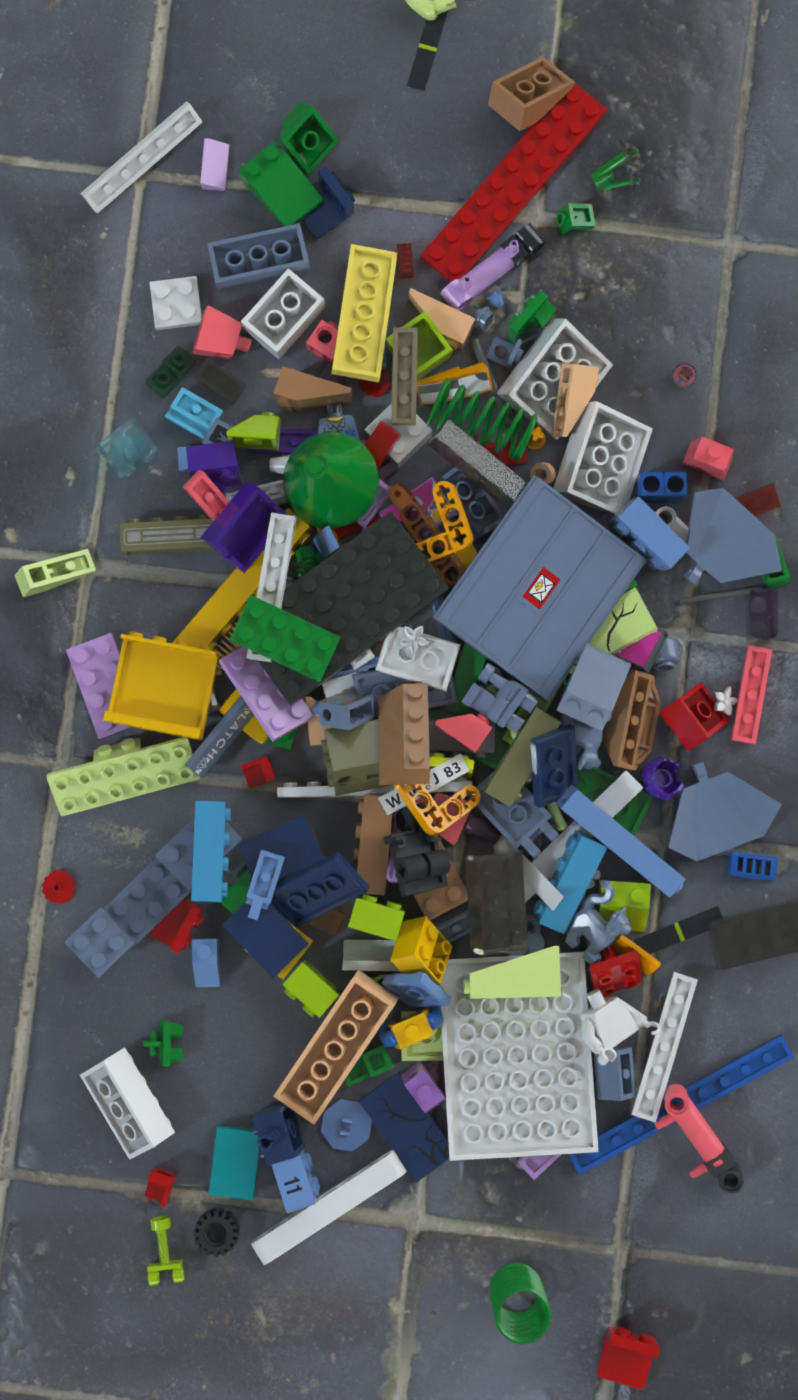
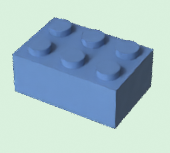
M639 496L628 501L609 521L612 525L611 530L618 537L622 538L623 536L629 542V547L637 553H641L647 559L645 563L653 571L658 570L660 572L671 569L690 549Z

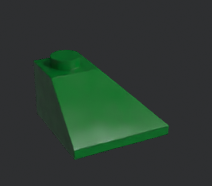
M299 102L283 120L279 140L303 171L309 175L336 146L339 139L314 106Z

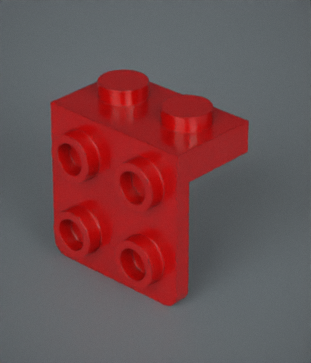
M184 898L148 935L170 946V950L176 953L182 952L183 949L186 951L193 940V937L190 935L194 927L198 929L204 919V915H202L204 908Z
M608 1326L597 1367L598 1377L637 1389H643L647 1381L652 1358H658L660 1347L654 1337L641 1333L637 1335L623 1327L613 1328Z

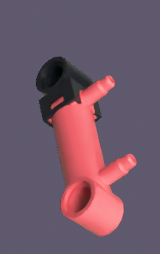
M679 1084L669 1085L665 1089L663 1096L665 1109L668 1114L655 1123L656 1128L660 1130L675 1121L679 1124L704 1161L689 1172L691 1178L701 1176L709 1171L713 1178L718 1177L720 1188L724 1192L729 1194L739 1192L744 1185L739 1164L733 1160V1156L725 1144L721 1143L689 1098L687 1090ZM675 1097L682 1098L680 1103L671 1102ZM729 1174L736 1175L733 1179L725 1178Z

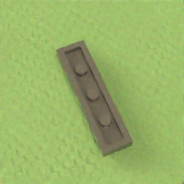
M393 327L392 425L416 426L418 328Z

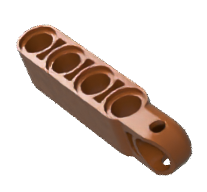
M395 483L388 490L389 497L399 511L403 523L417 543L425 540L423 537L425 528L431 530V537L442 533L429 512L418 502L410 489L400 483ZM412 508H416L418 511V518L415 521L410 518ZM437 540L433 544L435 553L440 547L445 550L443 541ZM456 553L445 557L442 561L437 560L431 563L442 580L448 585H456L466 571V567ZM453 567L459 572V577L455 581L450 577V570Z

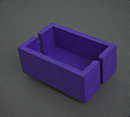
M246 481L200 538L218 552L232 567L245 573L265 549L271 513L288 514L276 503L272 502L273 500L258 486Z

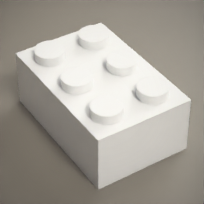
M287 269L241 321L243 330L279 360L325 309V300L290 269Z

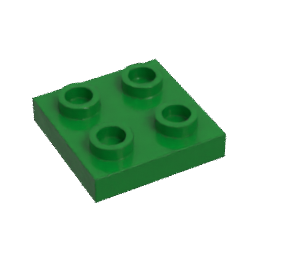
M540 291L536 296L532 294L525 302V309L521 314L516 312L508 322L510 326L507 329L509 331L507 340L511 344L515 345L517 340L533 324L542 329L556 313V309L547 301L548 296L543 291Z

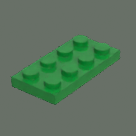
M250 595L229 641L320 682L341 637Z

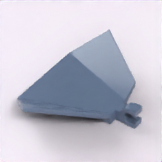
M724 488L694 492L687 545L690 549L686 553L695 563L683 575L689 582L695 584L703 571H706L720 583L782 571L775 535Z
M703 762L692 765L698 783L682 789L668 844L669 849L697 862L765 836L782 806L780 802L730 772L708 778Z

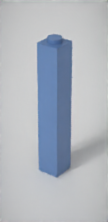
M573 785L556 802L565 813L669 898L681 890L686 879Z

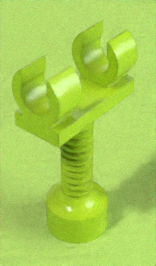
M170 1216L154 1217L150 1219L151 1230L157 1233L160 1262L149 1263L147 1266L149 1286L159 1285V1271L173 1269L174 1283L183 1282V1259L170 1261L168 1255L166 1231L171 1227Z

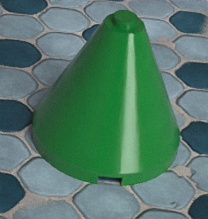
M324 432L311 436L294 449L286 462L283 473V489L286 500L295 514L312 526L322 529L330 526V529H337L349 524L352 525L367 514L376 500L380 482L376 461L370 451L360 441L350 435L339 432Z

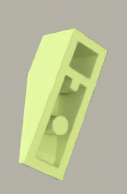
M85 549L22 566L15 574V578L22 596L27 597L94 573L96 568L89 550Z

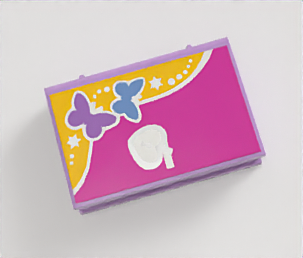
M432 477L411 492L418 502L426 508L437 526L440 527L443 525L433 497V487L437 483ZM443 492L439 493L440 496L446 498L448 504H451ZM391 504L390 506L379 512L380 518H382L387 513L392 511L396 518L399 520V522L402 524V526L405 528V530L408 532L410 537L416 543V540L403 523L400 517V513L394 504ZM412 508L410 511V518L413 521L418 518L416 508ZM454 508L447 512L448 520L457 515ZM425 528L423 537L431 533L429 528Z

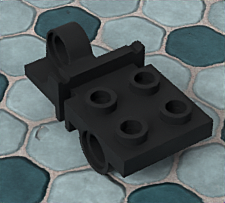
M425 803L416 804L420 809L425 808ZM407 806L403 807L396 814V823L401 833L384 837L385 845L395 843V847L390 848L401 896L404 897L447 887L446 874L450 871V858L445 850L439 849L438 841L441 838H434V835L427 834ZM430 810L424 813V816H427V814L430 813Z

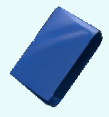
M640 472L635 482V497L639 496L645 503H680L687 496L686 472ZM655 476L659 479L660 487L656 492L651 493L644 489L643 481L646 477ZM679 476L683 479L684 487L680 492L675 493L668 489L667 481L670 477Z

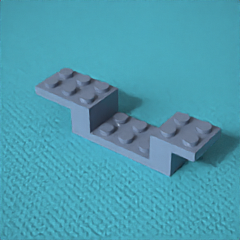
M195 817L155 855L156 858L104 908L100 907L64 942L97 978H100L117 961L122 960L192 892ZM226 823L225 832L230 833V845L225 847L224 857L243 840L228 823Z

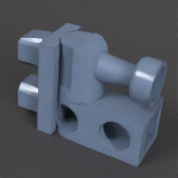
M487 663L477 679L483 683L489 681L499 690L494 694L476 681L461 702L474 708L500 727L504 728L507 726L514 731H518L525 719L514 712L518 706H521L531 713L538 701L533 695L528 693L529 688L516 680H506L494 673L495 667Z

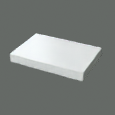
M398 627L385 637L376 671L418 684L428 683V687L444 692L447 691L460 644L423 633L422 637L429 644L424 646L418 644V650L414 655L410 650V645L403 646L399 644L403 638L407 637L404 633V627Z

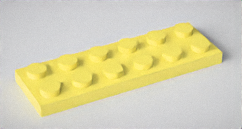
M351 244L331 374L379 382L398 252Z

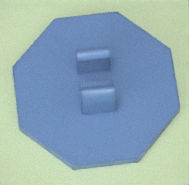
M340 1099L324 1111L321 1132L333 1149L354 1151L369 1140L372 1119L359 1102Z

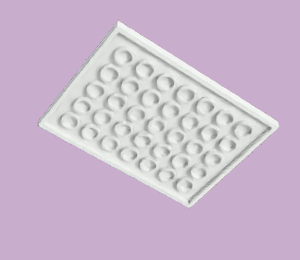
M584 952L559 953L561 997L469 999V994H464V979H468V974L525 955L448 960L442 983L439 986L451 997L449 1006H441L444 1018L441 1027L450 1161L599 1152L591 1049L582 1040L583 1022L581 1014L588 1009L585 960L582 958Z

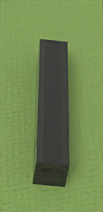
M449 419L438 429L427 444L507 510L511 508L528 484Z

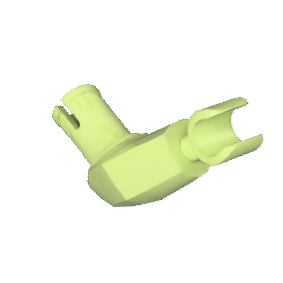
M405 0L415 12L430 21L436 20L437 15L457 8L455 0Z

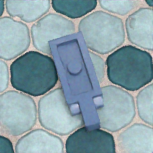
M261 850L246 896L248 897L246 904L251 905L248 918L258 920L261 908L267 910L269 904H271L285 859L284 856Z

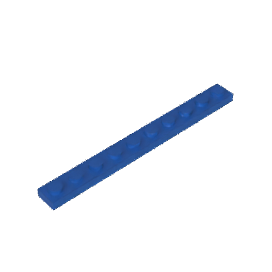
M780 1034L684 1088L687 1090L689 1098L699 1110L794 1058V1055L785 1038ZM675 1097L671 1102L680 1103L682 1098ZM662 1099L656 1122L668 1114L665 1109L664 1099ZM633 1115L597 1135L599 1152L568 1155L578 1174L581 1175L667 1127L659 1130L656 1128L655 1122Z

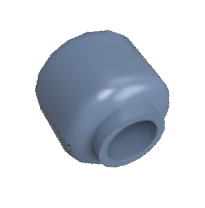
M669 635L652 666L659 672L671 671L680 662L678 642L673 638H669Z

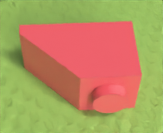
M479 713L477 716L468 714L440 719L434 725L473 753L478 750L492 729L489 726L491 721Z

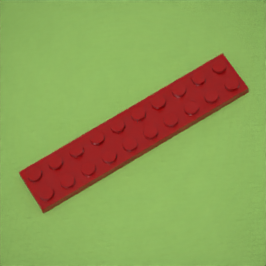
M575 83L574 87L537 123L530 127L423 251L420 258L450 283L462 278L471 271L607 113V108Z

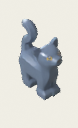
M561 713L560 722L562 723L559 728L568 724L575 726L576 745L582 747L576 757L577 768L579 770L582 768H598L601 765V761L598 758L597 750L602 742V731Z
M606 880L600 882L605 893L603 895L591 894L586 898L584 905L575 917L572 918L565 934H563L567 935L565 942L571 948L578 947L582 935L590 941L582 957L590 965L596 964L602 959L600 952L613 944L618 935H628L632 931L629 918L625 914L627 907L614 912L608 922L594 908V904H606L614 897V888Z

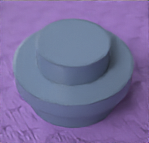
M489 307L477 310L473 317L475 318L474 327L477 329L481 328L482 330L489 327L494 318V314Z

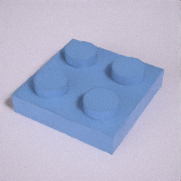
M423 972L384 975L382 985L398 996L410 1008L449 1006L451 997L443 991L441 986L435 984Z

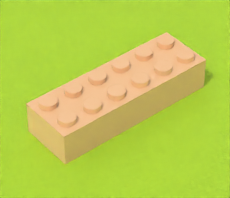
M358 970L273 1097L312 1124H315L395 1006L399 997Z

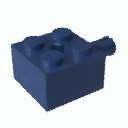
M282 1102L264 1107L252 1117V1131L254 1135L258 1136L257 1144L260 1143L258 1146L259 1154L262 1159H265L266 1166L295 1158L305 1148L295 1111Z

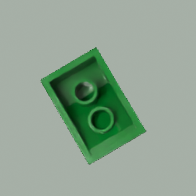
M275 141L270 143L238 170L246 188L283 227L297 224L323 202L320 194L289 155Z

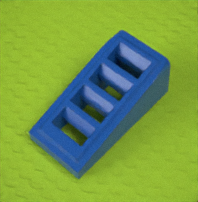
M729 851L727 875L776 881L778 857ZM739 857L743 858L741 872L737 871ZM748 858L752 859L750 873H746ZM757 860H761L760 874H756ZM766 861H771L769 876L765 875Z

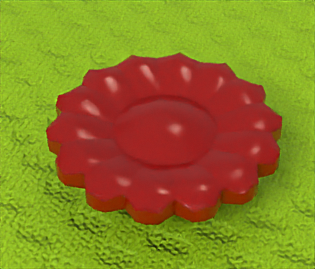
M381 369L379 382L359 379V386L362 387L361 391L373 398L377 396L382 397L384 393L388 392V388L391 387V377L389 372Z
M57 870L55 873L50 872L49 876L44 878L45 882L42 883V893L45 894V899L50 900L51 903H65L69 898L73 897L75 882L72 880L71 875H67V872Z

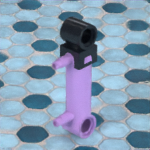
M531 223L527 224L515 235H512L500 244V248L462 278L449 283L441 291L440 295L450 307L461 311L474 297L509 270L513 269L514 271L527 258L536 254L546 242Z

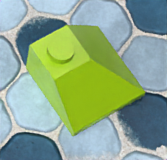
M262 412L261 415H254L227 430L228 441L234 440L236 448L279 451L280 417L271 412Z

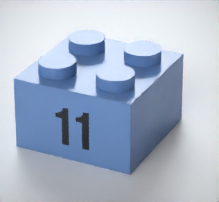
M304 1149L295 1158L272 1164L286 1213L316 1204L317 1196H319L320 1185L316 1176L312 1177L311 1167H313L312 1159L309 1152L305 1153Z

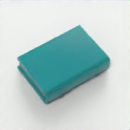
M223 1125L216 1126L215 1139L213 1140L214 1150L211 1175L209 1178V1195L253 1200L259 1162L258 1146L260 1143L257 1144L258 1136L254 1135L252 1129Z

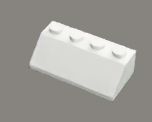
M125 1048L80 1074L129 1160L155 1147L175 1133L170 1120L164 1115L158 1100L151 1093L145 1078L140 1074L132 1056Z

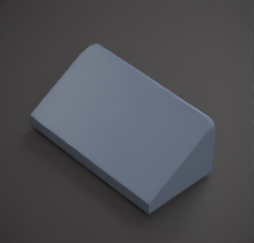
M470 900L430 920L449 943L483 926Z

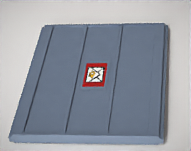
M533 475L432 618L518 682L529 688L541 699L548 702L580 657L586 643H590L646 560L551 486Z

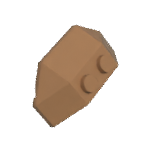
M632 670L623 683L611 713V720L606 722L603 742L613 766L635 771L652 750L661 705L653 675Z

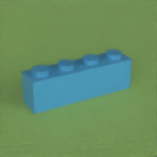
M195 801L192 902L222 903L223 897L228 895V882H223L224 872L229 870V857H224L225 847L230 845V833L225 832L226 823L231 821V808H226V802Z
M576 829L573 835L568 837L565 845L566 850L563 856L559 857L556 861L555 872L552 878L548 879L563 895V899L554 911L542 899L536 902L533 910V916L539 924L565 934L607 849V846L597 838Z

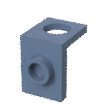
M495 337L486 358L511 370L514 362L518 364L524 353L521 350L523 340L518 339L516 344L513 345ZM497 346L506 347L508 354L505 358L500 359L495 356L494 349Z

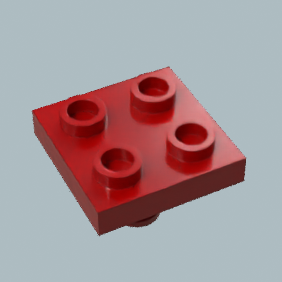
M610 945L607 947L608 955L605 949L600 952L603 961L589 966L593 990L600 989L603 996H610L615 991L624 988H633L643 982L636 950L616 956L614 947Z

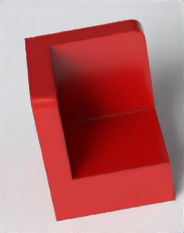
M268 756L240 765L248 787L251 789L277 780Z
M154 1167L148 1178L149 1182L144 1194L145 1197L161 1202L160 1206L165 1208L177 1175Z

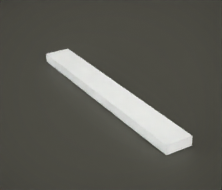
M625 770L593 803L613 818L643 787ZM575 820L531 862L547 880L553 876L556 861L559 857L563 856L566 850V841L570 835H573L575 829L592 837L594 836ZM517 875L487 907L505 923L535 892Z

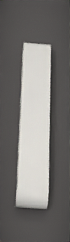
M391 1150L319 1196L316 1204L299 1209L255 1238L250 1244L263 1265H266L406 1173V1169L394 1150Z

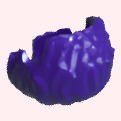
M657 757L647 762L641 773L643 788L649 795L666 801L681 792L684 784L679 781L676 775L680 766L679 763L663 757Z

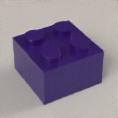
M234 440L186 447L190 478L198 470H201L222 493H234L241 489L243 486L241 466Z

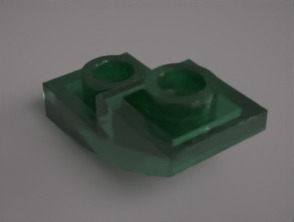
M178 345L162 360V365L146 379V385L164 399L195 365L196 360Z

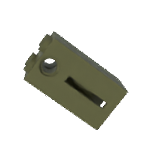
M379 720L368 721L351 730L337 728L324 730L325 739L321 740L324 766L327 769L329 788L334 787L335 796L391 786L379 785Z

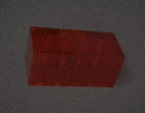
M411 243L397 244L400 279L414 277Z

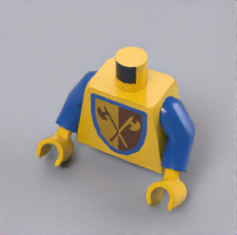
M441 1006L427 1007L387 1025L384 1021L376 1033L384 1046H395L397 1049L406 1048L434 1036L444 1020Z

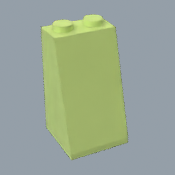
M552 946L468 974V979H464V994H469V999L561 997L559 946Z

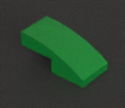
M380 1045L362 1053L344 1080L347 1087L393 1068L385 1046Z

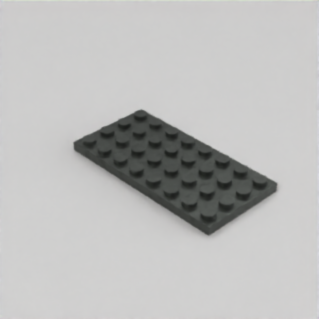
M390 511L284 590L282 610L341 637L321 681L317 682L274 661L272 663L258 662L289 705L293 706L450 589L393 512Z

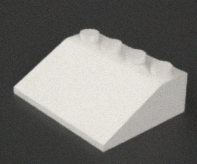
M563 318L551 319L497 391V394L505 402H509L510 406L517 412L524 408V417L528 420H531L533 414H537L538 418L535 425L556 440L560 436L552 435L562 363L599 367L598 384L613 366L569 321Z
M597 401L588 402L572 429L553 489L572 502L615 516L630 500L652 428Z

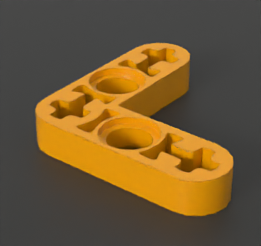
M440 481L433 487V497L446 532L416 543L422 552L428 551L429 555L425 554V557L430 563L465 550L473 543V534L457 489L452 483L447 481ZM443 486L450 489L447 497L449 501H455V504H448L446 498L439 495L442 492ZM452 508L457 509L459 512V518L455 522H450L447 519V512ZM462 523L463 527L458 528L461 534L467 536L464 539L463 545L461 542H456V538L459 537L458 531L456 529L451 530V527L459 526ZM437 540H441L445 544V550L441 554H436L433 550V544Z
M423 784L394 785L396 791L422 829L429 835H436L447 829L477 806L481 799L479 790L472 785H468L455 792L440 805H437ZM414 789H416V791H417L416 793H414V794H412V795L409 794V793L412 792ZM467 794H470L471 798L469 801L462 804L460 800L464 799ZM416 797L424 799V809L417 807L415 803ZM448 804H451L455 807V816H451L448 814ZM429 810L431 811L427 816H424V813ZM434 819L438 822L435 827L431 825Z

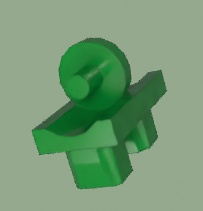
M158 1019V1040L156 1030L150 1031V1040H143V1046L150 1047V1056H157L158 1047V1064L163 1067L183 1060L182 1047H171V1038H182L183 1025L166 1019Z

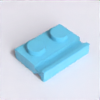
M182 387L170 406V410L166 413L165 418L203 440L215 419H221L224 412Z

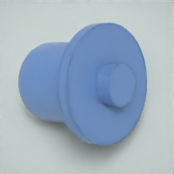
M501 290L493 291L486 297L491 301L495 309L504 305Z

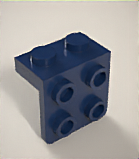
M326 166L318 171L319 181L312 185L323 198V202L302 219V222L314 238L317 239L355 214L354 197L349 190H343L340 186L341 180L334 171L330 172Z

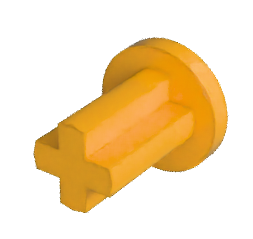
M540 427L533 429L527 447L532 450H538L545 444L546 436Z

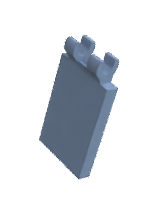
M490 774L476 787L481 795L477 807L516 850L523 846L535 859L541 853L532 842L542 832L552 842L559 837V834L548 823L553 818L552 815L544 807L538 808L534 805V796L524 785L520 790L523 792L521 799L516 805L512 803L511 807L482 791L492 776Z

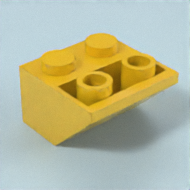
M427 916L402 921L390 961L401 973L415 974V972H423L435 984L441 985L452 945Z

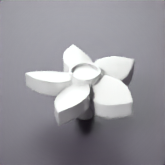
M423 626L417 627L414 631L409 627H404V633L407 637L403 638L399 644L403 646L410 645V650L414 655L418 650V644L421 646L429 644L422 637L424 633Z
M728 686L724 694L722 692H715L717 697L715 710L723 711L724 714L730 716L732 713L731 705L737 703V698L730 697L731 687Z

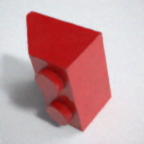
M702 682L659 712L664 718L665 723L670 726L678 737L679 742L684 745L687 751L708 739L730 721L723 711L715 710L716 701Z

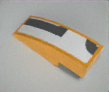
M484 362L460 369L458 366L417 380V394L421 405L435 403L445 378H450L451 380L447 401H451L458 388L464 384L466 387L464 398L472 396L478 390L480 393L494 390L488 368Z

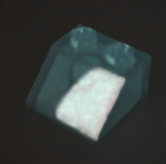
M134 416L96 445V448L120 478L133 474L137 470V465L143 461L148 462L156 454L155 451L158 450Z

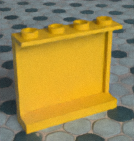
M129 631L128 635L121 634L120 638L123 639L109 709L104 712L103 720L108 723L203 740L220 657L214 651V647L200 645V648L190 647L191 643L176 640V644L167 643L166 638L153 636L151 640L143 638L141 633Z

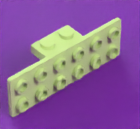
M187 737L177 738L144 748L141 738H128L118 744H106L94 750L92 762L48 773L47 781L60 815L66 816L199 780L200 776L185 765L193 755Z

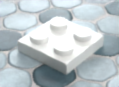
M197 276L150 282L156 330L200 325L202 312Z

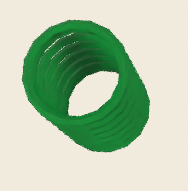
M445 378L430 413L427 426L430 427L440 406L435 426L437 431L440 430L459 397L451 425V436L453 437L458 433L473 405L465 434L466 443L472 440L487 413L479 443L481 449L487 446L501 421L494 447L495 454L497 455L503 450L514 431L509 458L510 460L515 459L516 463L519 462L538 418L537 414H533L525 434L514 451L525 413L524 408L518 411L500 444L510 409L509 402L503 405L486 437L495 404V397L489 398L472 429L480 400V391L474 392L458 421L466 387L464 384L458 388L444 413L451 387L450 378Z
M518 1262L506 1264L494 1274L489 1288L495 1324L501 1335L510 1342L521 1345L533 1343L544 1335L549 1328L551 1320L550 1306L542 1280L537 1272L526 1264ZM525 1291L537 1297L532 1307L523 1312L507 1311L501 1306L505 1299L515 1292Z

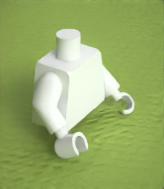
M595 989L586 995L591 1007L581 1014L583 1022L582 1040L592 1052L599 1054V1064L606 1065L609 1060L613 1062L616 1058V1052L612 1048L639 1030V1027H656L657 1030L652 1031V1035H657L660 1032V1025L658 1023L648 1022V1018L622 999L618 997L604 998L600 989Z

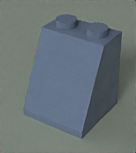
M586 643L568 679L557 711L602 731L612 713L631 663Z

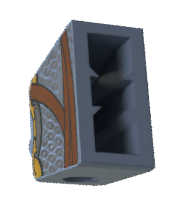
M335 694L321 701H316L313 704V714L319 716L321 726L351 730L375 718L373 694Z

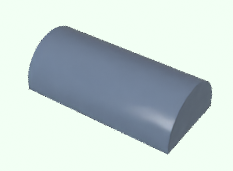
M300 223L207 243L217 290L282 276L287 269H290L293 273L310 270Z

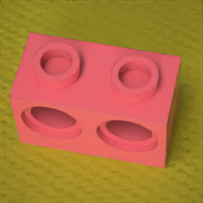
M321 320L306 342L307 350L332 366L338 325L331 321L326 323ZM323 335L332 337V340L328 343H322L319 339Z

